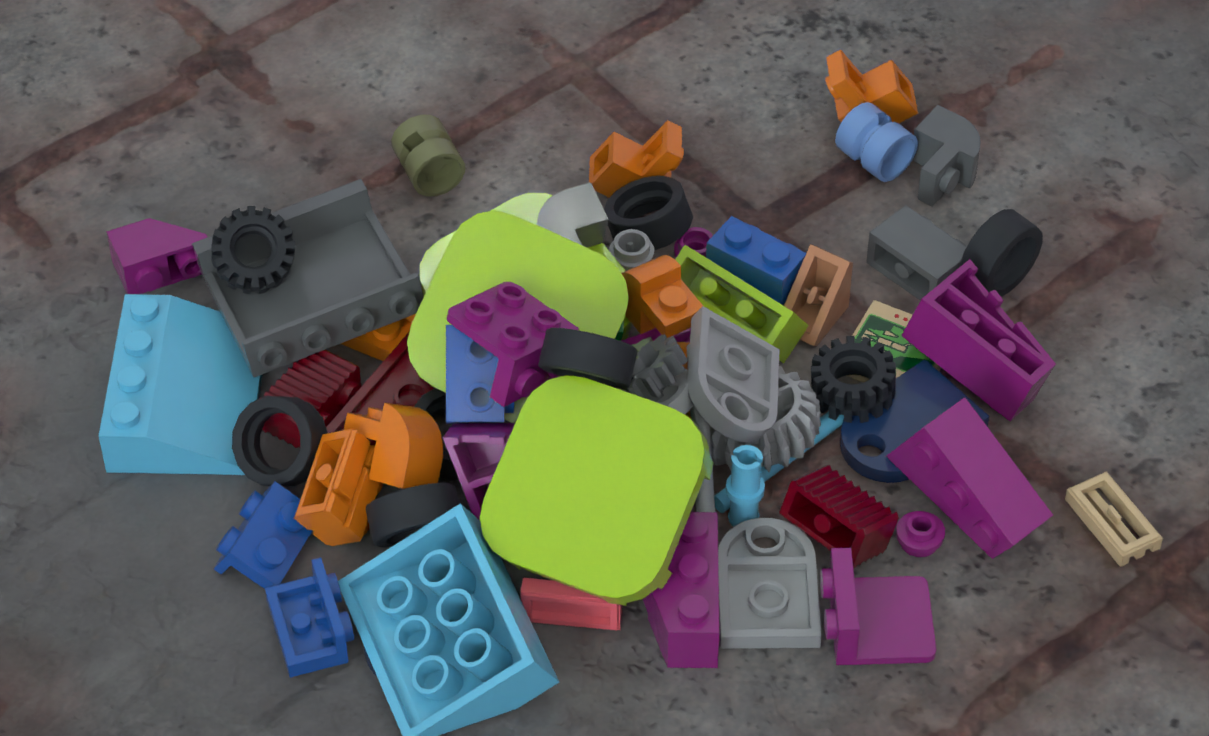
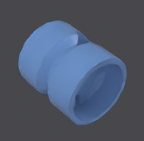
M870 102L861 103L845 116L839 125L835 138V143L841 151L854 161L861 159L863 168L883 182L892 181L909 166L918 146V140L915 135L899 123L892 122L890 116Z

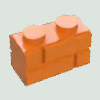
M347 429L322 435L294 517L307 530H313L312 534L325 545L336 546L361 542V539L369 529L366 506L375 500L376 495L383 487V483L368 479L375 446L370 445V441L358 430Z

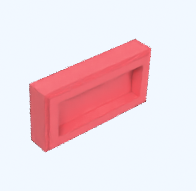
M523 578L521 601L531 623L617 631L621 629L622 605L608 603L602 598L554 580Z

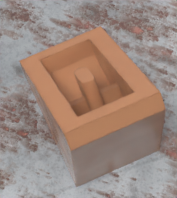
M810 244L784 306L809 325L800 340L812 346H818L849 307L853 262L813 244Z

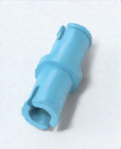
M752 445L739 446L734 449V455H731L732 473L726 482V494L730 499L728 520L733 527L741 522L759 518V502L763 498L765 483L761 477L763 455L758 448Z

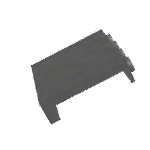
M361 179L271 213L275 217L279 214L285 219V226H290L293 232L292 238L295 241V254L288 276L281 280L279 286L276 288L270 287L265 293L259 294L258 291H251V294H244L242 289L236 287L233 290L228 287L226 280L223 279L221 281L211 260L213 235L192 243L202 277L253 378L417 313L424 298L417 272L410 274L374 214L367 188ZM247 234L237 241L235 254L242 264L257 267L263 265L270 258L271 247L269 242L261 235Z

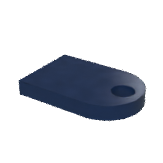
M923 360L896 378L895 399H892V406L889 410L883 408L882 416L875 418L872 413H869L868 422L860 423L859 416H852V423L844 422L843 420L840 449L847 464L858 474L878 482H903L909 480V478L886 456L964 397L987 427L990 416L928 361ZM863 446H874L880 449L882 454L870 457L862 454L858 449Z

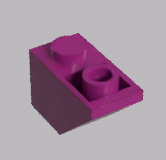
M151 218L106 231L112 263L127 294H143L202 275L192 243L207 238L208 236L205 233Z

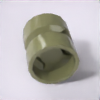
M417 115L401 123L394 131L391 139L392 149L404 167L410 182L419 194L424 196L445 194L455 188L463 179L466 171L465 162L452 143L439 118L433 115Z

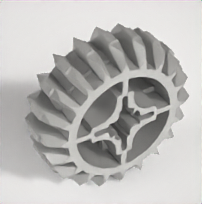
M779 366L777 419L774 425L754 442H740L730 439L710 426L712 458L715 465L727 464L732 472L731 455H734L733 451L735 448L742 445H752L762 452L763 462H761V467H764L768 472H770L772 465L780 464L788 467L790 457L803 458L805 448L814 447V439L819 434V427L821 426L819 400L816 399V393L810 387L809 381L800 380L798 372L785 374L782 366Z

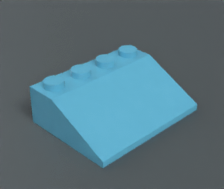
M125 294L98 436L106 473L245 475L238 467L234 457L232 433L239 414L251 402L259 399L262 375L253 378L220 311L172 295Z
M461 503L338 581L340 591L402 736H439L515 710L559 683L501 557L492 551L484 539L480 520Z

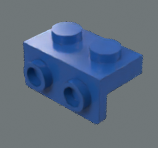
M276 481L262 495L255 490L238 513L245 518L239 529L232 526L218 544L216 551L222 555L213 569L222 575L232 566L264 589L279 585L313 531L307 530L294 519L300 498Z
M321 558L311 560L313 576L265 588L266 600L289 677L349 663L346 642L354 641L351 620L347 611L338 612L336 603L342 602L339 583L335 573L326 574Z

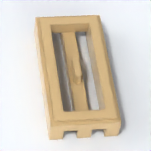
M1107 471L1067 489L1066 502L1120 567L1128 564L1132 556L1136 560L1145 556L1147 549L1154 552L1161 548L1163 540L1161 535ZM1099 488L1112 505H1108L1095 489ZM1121 515L1138 534L1139 539H1136L1121 521Z

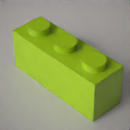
M684 245L675 260L681 265V280L702 305L780 349L779 361L784 364L809 325L790 309L687 245Z

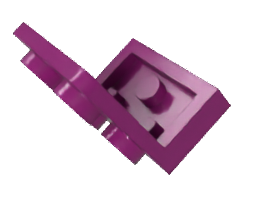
M503 282L450 307L446 318L451 325L499 358L490 398L503 407L522 397L530 396L532 391L547 380L561 377L544 371L538 366L546 330L549 328L579 330L577 326L562 317L559 312L549 308L526 292L523 287L512 282Z
M831 548L830 567L821 569L820 583L822 599H830V609H825L824 626L826 640H834L836 665L932 662L936 656V641L928 581L921 576L854 578L851 548Z

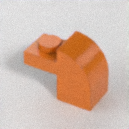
M842 50L826 57L829 76L825 78V81L835 99L837 117L840 122L843 121L853 108L866 102L877 106L890 116L892 122L901 123L918 114L913 84L893 60L861 74Z
M667 120L643 146L613 132L590 156L589 182L592 183L596 192L610 198L615 191L635 180L658 175L671 177V171H674L680 165L684 155L682 127Z
M662 255L621 273L626 280L629 297L625 316L640 334L656 328L661 335L665 334L669 338L691 328L692 317L703 305L681 280V265L675 259L668 255Z
M384 403L383 409L368 407L367 415L347 413L344 430H358L366 438L376 441L368 479L401 489L438 483L443 460V442L439 427L429 413L418 407Z

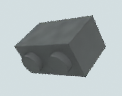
M905 205L869 232L866 263L921 301L925 295L960 267L962 256L967 246L962 241L953 238L934 225L928 218L921 216Z

